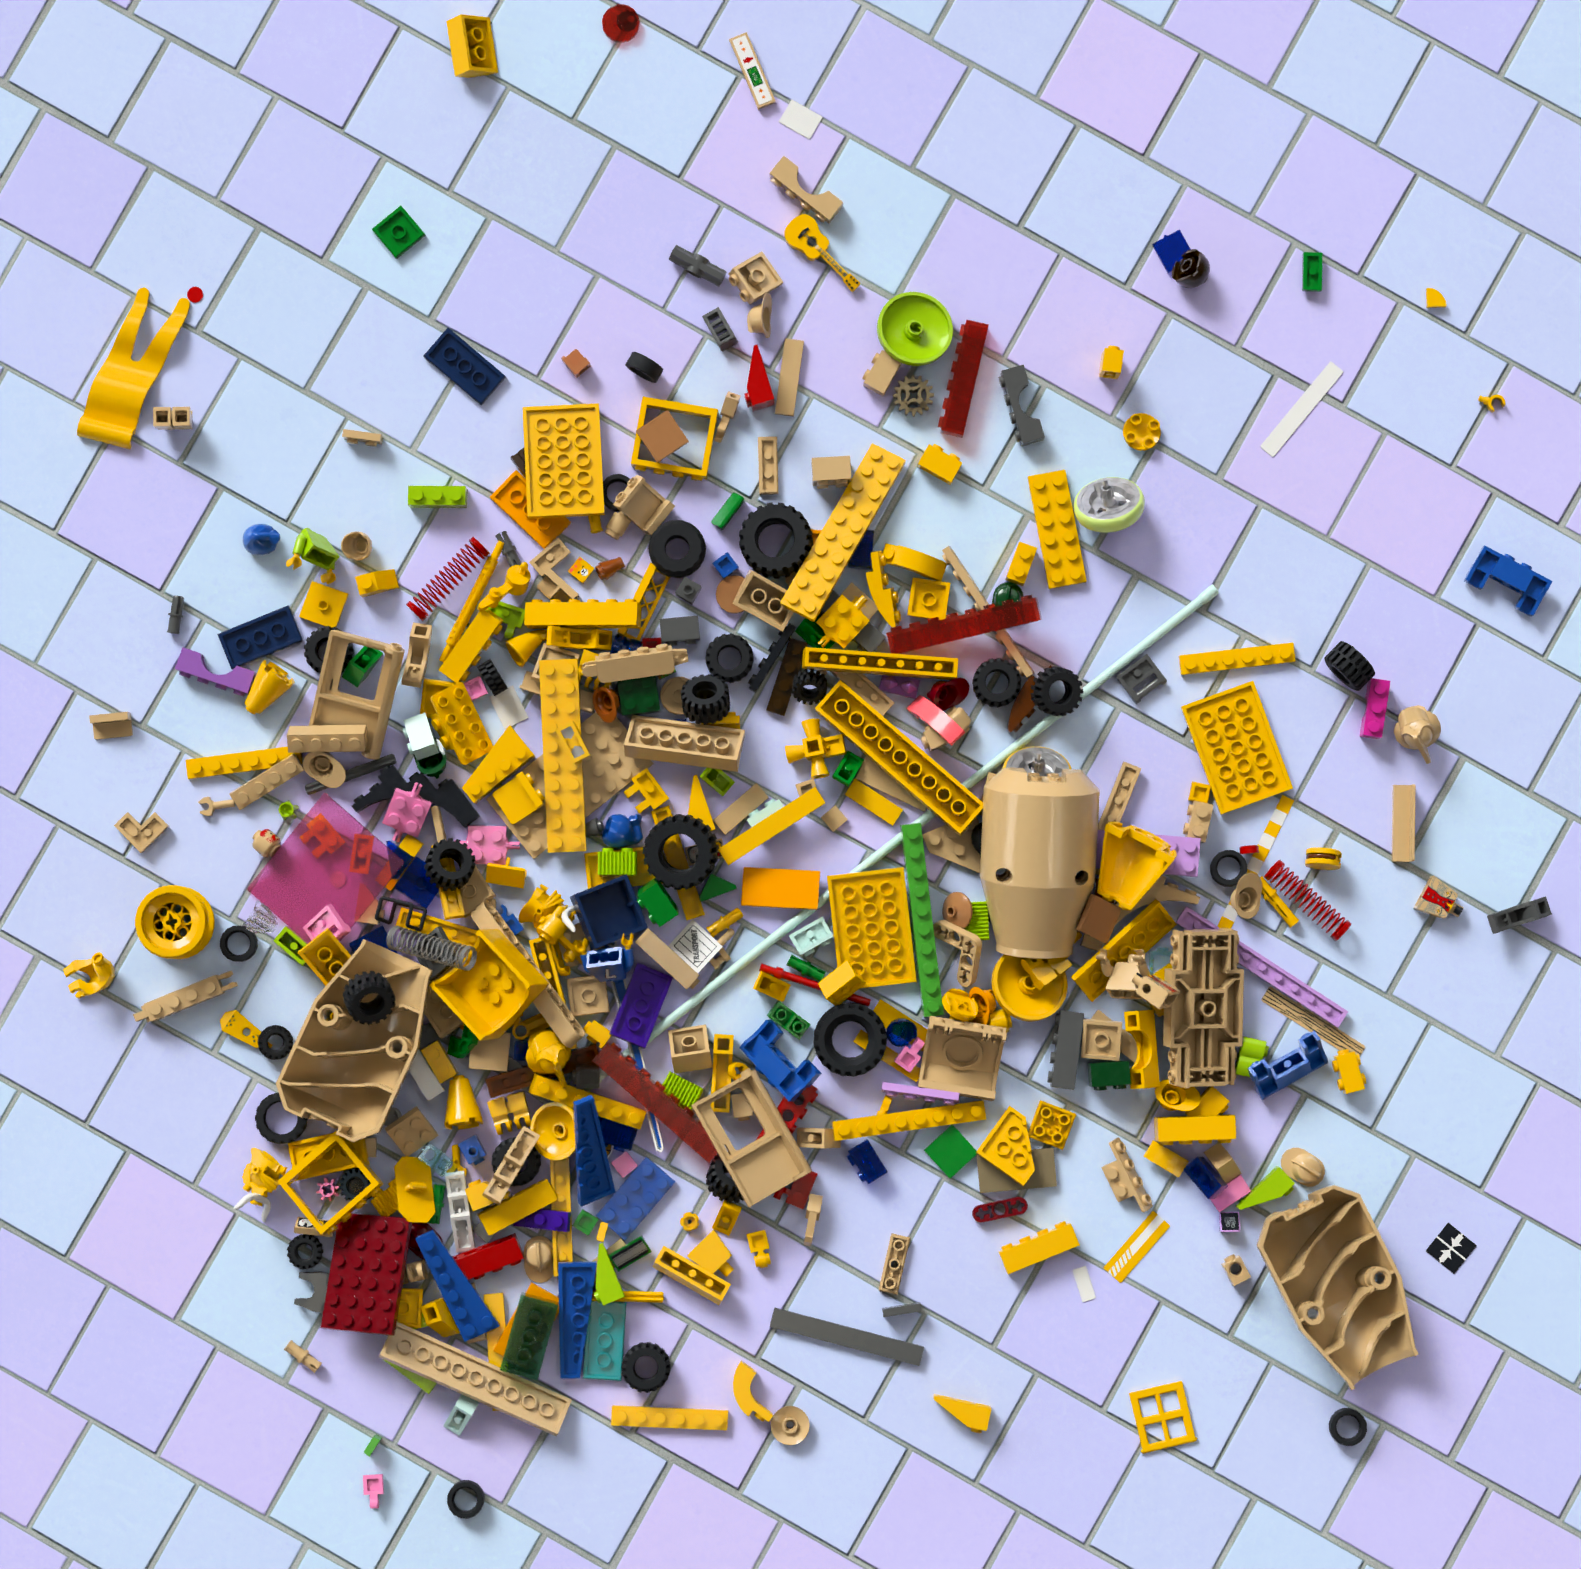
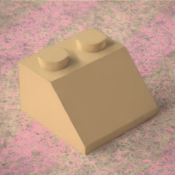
M706 1024L668 1030L674 1074L713 1068Z

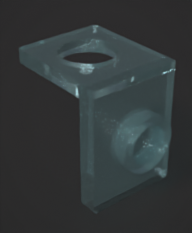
M1157 947V951H1149L1150 974H1153L1154 955L1171 956L1173 952L1168 951L1169 948Z
M429 1142L426 1143L417 1156V1159L430 1166L441 1177L445 1175L454 1162L446 1153ZM428 1150H433L435 1152L434 1157L430 1160L425 1159V1153Z

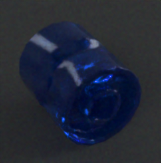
M616 634L610 654L618 653V651L622 650L623 645L627 646V650L635 651L642 646V641L633 638L627 640L626 636Z

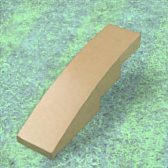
M525 1126L522 1127L483 1192V1197L500 1205L538 1141L539 1134Z

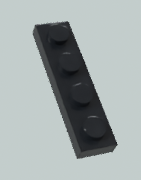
M789 623L783 632L780 631L778 633L781 636L778 642L771 644L768 649L770 652L768 658H763L758 665L760 671L757 675L753 674L748 681V684H750L749 690L756 693L795 631L796 627Z

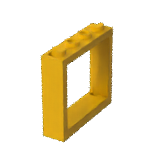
M643 396L637 430L644 426L647 408L668 410L669 412L710 418L702 470L638 459L641 439L636 433L631 466L635 467V470L642 472L650 469L653 470V473L664 475L667 472L672 473V476L677 478H683L685 475L690 476L691 480L695 481L707 479L718 409Z
M337 1130L277 1181L320 1235H330L337 1229L336 1225L341 1221H347L352 1216V1211L356 1208L357 1210L362 1208L367 1203L365 1200L368 1197L377 1195L381 1190L380 1187L384 1184L347 1139L336 1134ZM339 1143L371 1184L323 1225L292 1188L291 1184Z

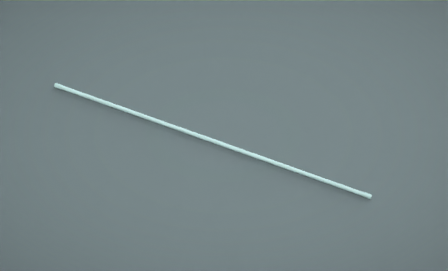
M1213 584L1210 585L1196 599L1082 688L1083 693H1080L1082 700L1203 604H1206L1218 595L1219 591ZM1051 714L1046 716L965 780L962 785L970 790L985 778L988 772L994 771L1011 754L1023 748L1062 716ZM928 810L911 824L921 823L922 828L936 815ZM901 832L849 873L867 871L902 843ZM826 890L819 896L818 909L830 900L829 890ZM802 909L654 1026L648 1043L817 910ZM629 1048L625 1049L598 1072L593 1073L583 1081L581 1085L584 1089L591 1091L605 1077L631 1058Z

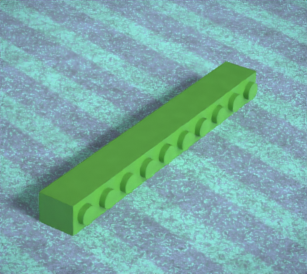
M921 823L900 825L922 1013L924 1017L944 1015Z

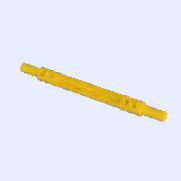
M498 540L491 556L487 558L446 640L447 644L439 661L444 663L453 647L460 640L498 564L497 559L503 549V542Z

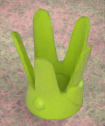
M289 800L280 804L279 813L283 820H286L287 817L296 819L297 816L294 814V811L298 810L299 806L292 805Z

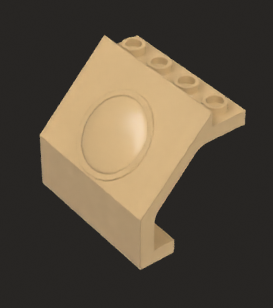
M930 1016L921 1060L918 1087L957 1092L963 1097L994 1101L1003 1045L1007 1037L1006 1028Z

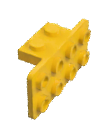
M457 682L431 696L430 700L436 713L430 715L431 724L438 732L439 740L446 750L454 749L462 765H467L489 753L493 744L463 682Z

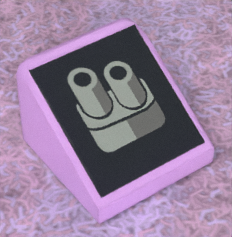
M1219 1212L1220 1232H1240L1239 1212Z

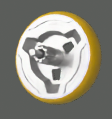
M1026 747L1011 754L1003 765V768H1024L1027 776L1028 773H1039L1040 776H1047V773H1057L1061 777L1062 769H1072L1064 756L1045 747Z

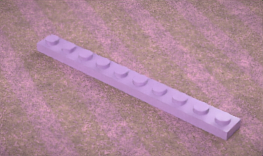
M1187 906L1175 922L1186 930L1219 929L1218 926ZM1239 941L1237 945L1238 964L1337 1028L1340 1026L1348 1013L1347 1010Z

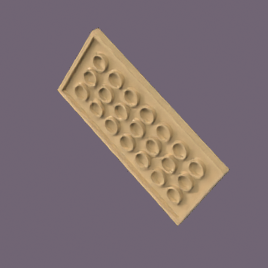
M597 712L581 723V736L590 753V756L583 759L585 818L631 783V779L654 764L651 760L625 757L624 742L628 732L617 717L613 722L607 723L599 717ZM542 754L522 771L525 775L529 773L535 782L532 784L535 791L539 789L545 798L544 761ZM493 794L486 799L533 859L548 849L546 804L516 824H511L493 797Z

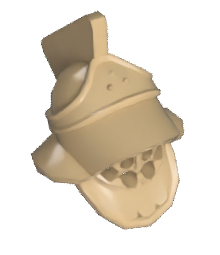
M1417 705L1405 708L1400 712L1398 723L1395 724V738L1405 748L1419 749L1426 764L1431 763L1427 747L1435 743L1439 738L1441 724L1437 716L1427 711L1423 706Z

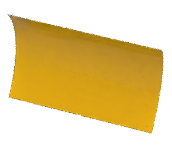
M879 1000L873 1011L882 1020L887 1030L911 1045L917 1037L925 1043L927 1034L925 1027L883 1000ZM860 1030L853 1042L866 1049L868 1034ZM886 1046L881 1060L917 1082L920 1068L915 1065L909 1073L894 1062L898 1053Z

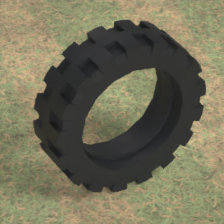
M274 1093L263 1099L257 1107L255 1115L256 1127L261 1136L276 1144L289 1143L303 1134L307 1127L308 1119L297 1116V1123L292 1131L286 1134L273 1132L266 1123V1113L271 1105L282 1102L279 1093Z

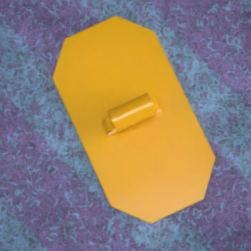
M402 1156L394 1166L398 1211L408 1222L427 1223L435 1214L431 1167L421 1157Z

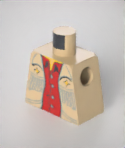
M1430 876L1413 909L1445 919L1448 913L1459 917L1464 907L1455 903L1458 896L1456 892L1435 876Z
M1136 973L1132 979V983L1139 986L1136 993L1158 1009L1170 1008L1180 993L1179 989L1155 975L1144 977L1140 973Z

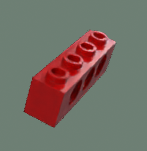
M813 1085L806 1087L801 1093L804 1096L803 1104L796 1105L784 1097L777 1107L781 1116L786 1110L793 1112V1119L785 1121L791 1134L797 1128L795 1125L797 1119L802 1120L808 1111L805 1109L809 1102L813 1103L818 1096V1093H816L817 1088ZM764 1129L761 1131L757 1139L764 1136Z

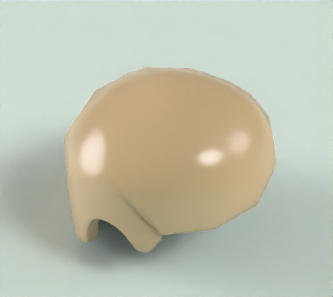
M351 532L345 535L341 541V550L346 558L357 561L363 560L372 551V541L363 532Z

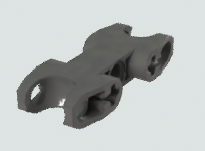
M322 1271L299 1272L298 1278L311 1282L314 1286V1293L310 1298H296L294 1304L314 1312L323 1313L329 1273Z

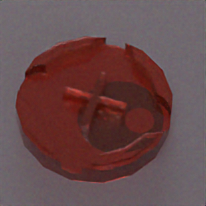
M618 4L607 9L603 15L602 26L604 33L609 39L614 42L624 43L636 36L639 31L640 22L633 8L628 5Z

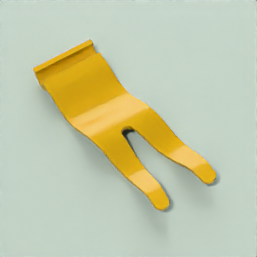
M140 288L137 291L134 304L120 328L111 352L92 383L84 414L78 423L77 436L131 450V439L133 434L135 435L146 395L158 377L188 315L190 308L188 299H179L173 313L155 335L141 360L135 362L131 359L150 295L147 288Z

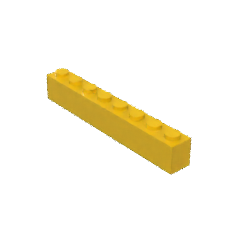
M805 647L803 649L802 669L953 680L957 678L958 658Z

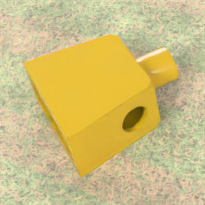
M714 1229L687 1255L688 1258L712 1274L719 1270L727 1277L734 1270L727 1262L732 1254Z

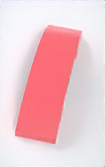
M919 695L906 708L917 719L920 718L935 730L951 746L965 733L953 719L923 696Z

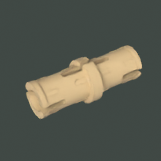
M293 1340L284 1349L295 1357L299 1364H304L313 1373L322 1364V1362L311 1356L307 1349H302Z

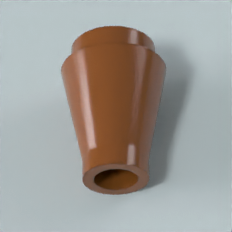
M621 557L598 563L595 566V570L601 580H608L625 565Z

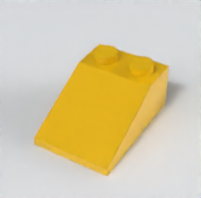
M329 928L325 929L297 952L325 986L352 956Z

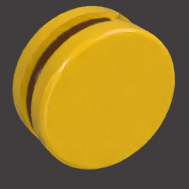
M1308 848L1306 850L1305 866L1318 870L1340 869L1342 853L1331 848Z

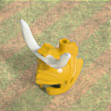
M542 884L540 888L537 887L530 900L522 907L519 914V922H532L534 928H537L540 925L538 921L542 916L546 917L548 914H552L558 906H562L564 912L560 915L559 919L572 932H575L576 929L572 923L576 914L574 907L563 905L564 899L561 898V894L557 893V890L549 896L546 893L548 887Z
M252 1148L251 1163L246 1165L242 1176L243 1183H245L243 1189L247 1192H250L252 1189V1193L244 1196L234 1206V1209L242 1208L249 1201L253 1205H264L261 1219L262 1222H265L271 1210V1202L267 1198V1193H272L273 1190L277 1189V1186L280 1185L277 1182L280 1174L285 1175L287 1167H283L267 1152Z

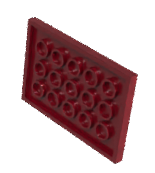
M351 1213L352 1216L347 1221H341L337 1225L321 1328L395 1336L412 1222L399 1217Z

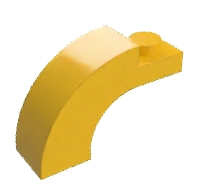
M886 543L882 552L885 555L886 564L900 567L937 581L942 580L947 563L937 558L900 545L895 546Z
M547 626L546 645L578 650H611L612 631Z
M741 1360L736 1368L733 1379L735 1399L747 1416L752 1411H755L754 1415L762 1422L767 1420L769 1422L773 1417V1413L754 1399L750 1389L751 1381L757 1371Z

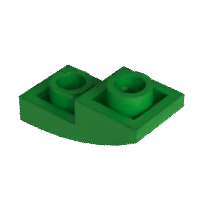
M779 1000L767 1014L769 1018L799 1040L811 1025Z

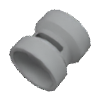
M391 1108L384 1123L385 1126H389L402 1117L399 1109Z

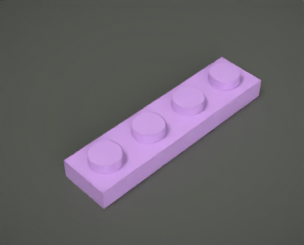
M887 1082L882 1084V1092H885L886 1096L897 1097V1094L905 1095V1098L910 1100H916V1097L924 1098V1101L935 1103V1100H940L946 1105H954V1103H959L960 1093Z

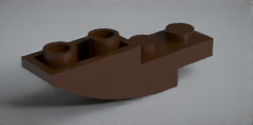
M1033 675L1025 682L1013 703L1007 727L1009 734L1012 731L1016 733L1022 727L1021 721L1026 716L1029 719L1036 711L1033 708L1035 704L1031 700V693H1034L1031 685H1035Z

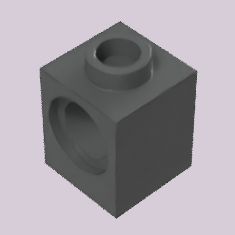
M684 577L675 595L692 605L702 587L689 578Z

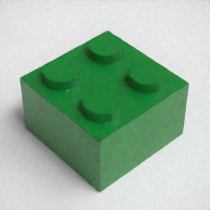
M652 879L638 889L637 902L642 909L646 907L649 914L648 917L654 925L657 923L661 927L679 914L678 906L661 882L658 883Z

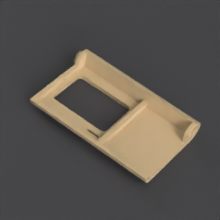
M331 630L309 726L366 725L368 743L366 750L361 751V755L368 759H380L405 652L402 645L397 643L387 644L351 633ZM349 643L381 650L385 654L374 700L343 693L338 689Z
M750 1068L741 1072V1077L691 1105L748 1208L812 1171L756 1070L751 1071ZM737 1088L743 1092L765 1132L764 1136L740 1150L734 1149L711 1108L712 1102Z

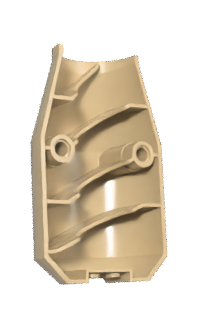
M1004 767L984 785L980 879L996 940V951L1001 954L1037 959L1062 958L1073 954V944L1078 933L1076 928L1096 881L1100 790L1082 770L1062 769L1061 777L1057 773H1047V776H1040L1039 773H1028L1027 776L1024 768ZM1005 868V872L1003 874H996V871L998 869ZM1082 870V874L1078 877H1075L1076 874Z
M363 939L360 947L315 998L276 1082L284 1110L301 1118H313L324 1122L326 1120V1125L335 1129L338 1128L337 1135L352 1142L381 1132L420 1046L429 979L433 970ZM364 971L367 974L370 971H374L375 974L380 973L383 977H386L395 995V1008H391L393 1012L391 1015H386L387 1019L379 1020L380 1023L378 1024L373 1022L372 1025H368L367 1022L365 1024H360L359 1021L356 1022L350 1016L343 1000L345 985H349L348 981L351 978L354 979V975H362ZM368 994L362 998L361 1002H370L374 1000L378 994ZM333 1012L334 1018L331 1020L330 1014Z
M1335 1185L1328 1186L1308 1194V1200L1297 1204V1208L1274 1212L1265 1219L1257 1242V1248L1298 1330L1347 1382L1350 1390L1355 1389L1354 1385L1378 1369L1401 1359L1419 1355L1415 1348L1402 1277L1360 1194Z

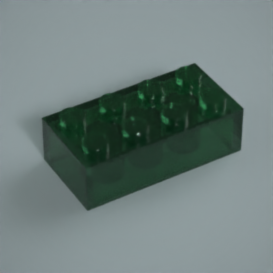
M521 1293L501 1364V1371L538 1380L559 1302Z

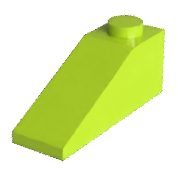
M1276 1166L1236 1207L1241 1210L1280 1198L1283 1195L1287 1196L1294 1190L1292 1186L1295 1183L1279 1166Z
M604 1242L599 1244L596 1275L597 1291L594 1292L597 1302H602V1305L625 1297Z

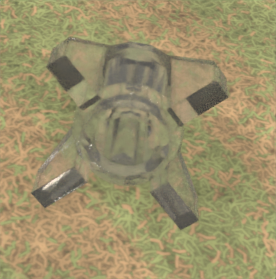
M257 900L253 911L243 923V926L247 927L246 930L252 933L268 934L269 932H274L278 922H276L277 917L273 915L270 909L264 903Z

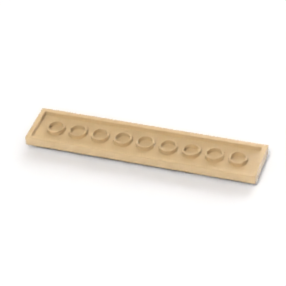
M399 1322L396 1324L395 1336L388 1335L379 1355V1358L554 1436L558 1435L572 1401L565 1396Z

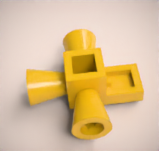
M820 719L804 720L801 724L807 738L802 739L803 745H785L788 763L791 764L806 758L811 762V779L828 777L830 774L824 759L847 754L844 737L842 734L823 738L819 735Z

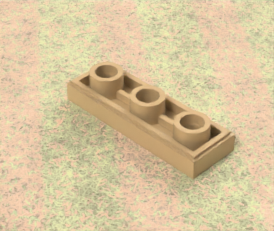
M891 1233L879 1291L898 1294L910 1237ZM897 1261L898 1266L892 1267L891 1262Z

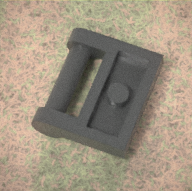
M1148 654L1116 677L1136 705L1141 702L1144 696L1160 684L1164 685L1167 682ZM1151 674L1156 676V679L1137 693L1133 690L1135 686Z

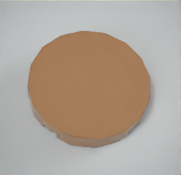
M733 575L726 577L719 583L716 590V599L721 609L733 614L745 611L733 604L745 578Z

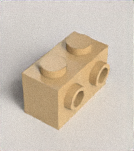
M930 726L925 727V731L922 734L923 737H921L924 749L928 748L931 752L949 744Z
M1193 801L1192 804H1189L1187 810L1189 820L1188 823L1184 824L1183 828L1185 837L1201 838V843L1206 842L1213 804Z

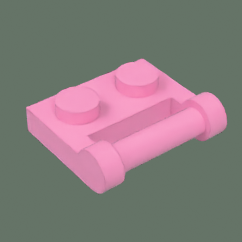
M332 904L324 907L303 927L311 941L325 929L329 928L331 930L334 926L338 929L334 933L338 940L343 935L351 932L349 925L344 923Z

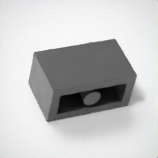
M698 615L659 619L662 644L666 643L668 646H677V642H685V645L696 644V641L700 640Z

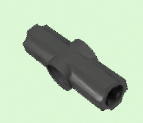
M678 245L674 247L669 257L671 262L685 268L691 275L697 278L702 277L718 287L723 282L727 273L724 269L710 263L702 255L693 254Z

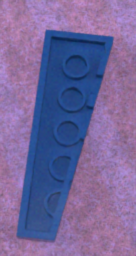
M592 1095L573 1102L578 1204L581 1207L616 1192L595 1100Z
M431 1230L416 1237V1242L464 1342L499 1327L498 1320L483 1302L476 1289L471 1285L469 1279L462 1272L453 1256L450 1255L436 1232Z
M597 1261L558 1262L560 1379L580 1378Z

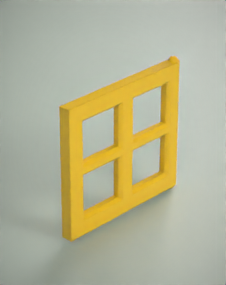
M1182 1381L1129 1393L1142 1447L1141 1453L1144 1454L1197 1441ZM1176 1391L1180 1409L1164 1412L1160 1394ZM1155 1396L1159 1414L1142 1417L1138 1399ZM1183 1417L1187 1435L1170 1439L1166 1421ZM1161 1422L1165 1440L1149 1444L1145 1425Z

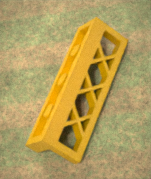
M652 563L649 564L633 598L639 604L644 600L645 604L641 606L642 608L646 606L648 611L647 617L641 619V622L644 621L642 628H639L640 632L637 638L627 633L629 628H619L617 631L618 634L637 643L640 642L670 579L669 576H666L662 584L655 586L653 581L655 573H662ZM654 589L656 598L654 601L647 603L645 594L647 591Z

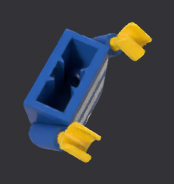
M623 933L621 943L625 946L624 949L623 947L586 951L589 945V941L586 938L582 942L583 945L580 944L579 940L575 945L576 951L581 953L580 958L585 972L593 975L600 982H621L626 979L627 972L631 970L634 964L633 948H631L634 939L632 933L630 934V940H626Z

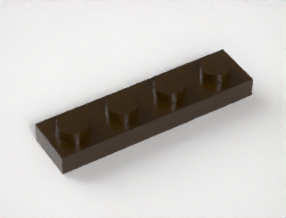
M789 638L766 711L785 716L792 695L793 679L796 674L798 675L802 664L803 649L808 646V643Z

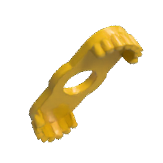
M558 942L556 944L550 943L559 975H571L570 966H564Z

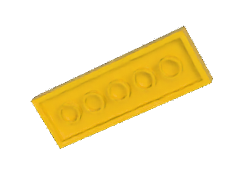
M1060 470L1028 476L1027 479L1048 589L1087 582L1066 471Z
M1155 899L1102 949H1107V959L1110 961L1111 966H1115L1117 962H1127L1130 954L1138 955L1134 950L1143 949L1146 953L1177 924L1161 903ZM1100 950L1071 976L1091 1002L1106 990L1109 977L1105 976L1102 972L1101 960L1096 959V955L1100 954Z

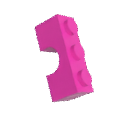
M1371 678L1368 681L1365 696L1367 703L1365 714L1362 718L1360 737L1382 738L1390 681Z

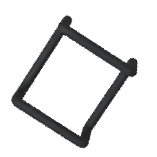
M380 897L375 920L391 924L396 906L400 905L409 908L405 926L418 932L422 931L427 914L425 907L394 898ZM383 900L394 902L389 920L379 917ZM413 909L423 911L419 927L409 924Z

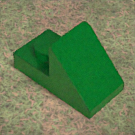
M847 751L832 778L849 787L864 759Z

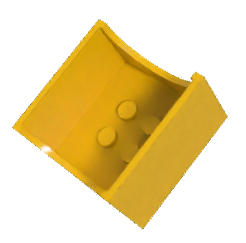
M499 929L478 930L476 933L478 939L473 947L477 952V960L473 968L469 971L453 968L445 976L433 981L429 985L480 1041L499 1039L549 984ZM472 950L469 952L468 959L463 965L464 967L471 961Z

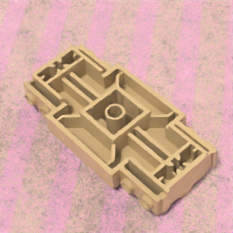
M1229 928L1173 930V935L1170 938V943L1173 946V954L1170 956L1172 968L1165 969L1164 981L1179 989L1180 993L1170 1008H1164L1163 1046L1170 1048L1168 1052V1060L1170 1062L1168 1080L1171 1085L1180 1088L1234 1085V1080L1237 1076L1235 1069L1237 1052L1235 1047L1242 1046L1244 969L1237 968L1239 963V955L1237 954V945L1239 944L1238 931Z

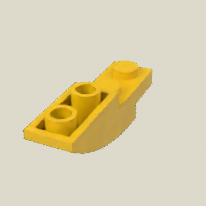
M882 550L871 552L873 571L866 572L869 590L881 615L891 627H896L901 622L900 610L897 611L896 605L899 602L898 593L894 590V587H886L889 584L887 573L884 572V566H886L885 555L882 554Z

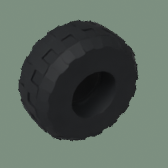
M671 520L660 525L653 532L649 542V556L652 564L655 565L659 572L669 577L682 578L691 575L699 569L706 554V544L701 532L694 525L683 520ZM682 539L688 543L689 551L684 558L676 560L666 554V546L671 540Z

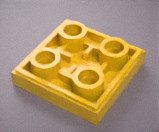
M1040 1100L1028 1130V1136L1063 1150L1076 1114Z

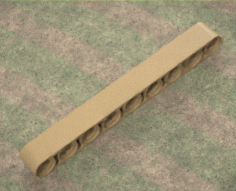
M484 900L471 912L470 915L480 930L499 929L547 980L492 903ZM549 983L533 1003L560 1041L566 1047L571 1048L585 1036V1031Z

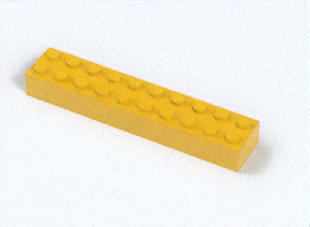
M841 680L815 707V711L959 836L965 832L983 811V802Z

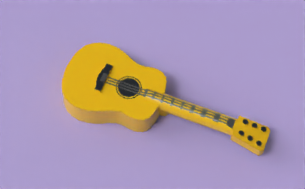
M802 214L794 218L787 225L784 238L791 248L804 253L810 261H815L822 257L843 279V282L851 292H854L860 286V282L853 275L848 274L826 252L829 247V240L820 232L813 217Z

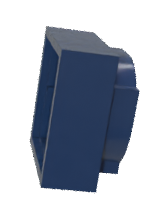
M627 874L570 897L584 935L589 941L591 951L622 939L623 933L624 938H626L631 933L636 934L648 928Z

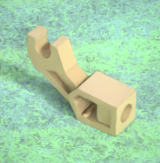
M728 391L720 412L722 418L714 441L721 443L730 418L733 419L736 413L740 395Z
M809 1194L805 1217L808 1219L804 1245L806 1246L812 1245L816 1220L819 1221L823 1198L821 1195Z

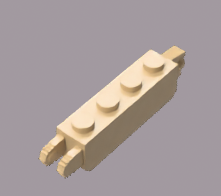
M667 644L657 645L656 648L640 647L635 651L624 649L614 654L603 652L599 656H595L596 660L582 664L581 669L584 676H598V680L602 683L671 674L675 670L676 665L688 662L687 649H672V646Z
M232 971L221 975H214L144 1003L141 1006L143 1011L133 1014L136 1022L146 1019L147 1023L154 1022L220 996L225 991L238 986L237 982H231L226 986H223L221 983L222 979L229 978L234 974Z

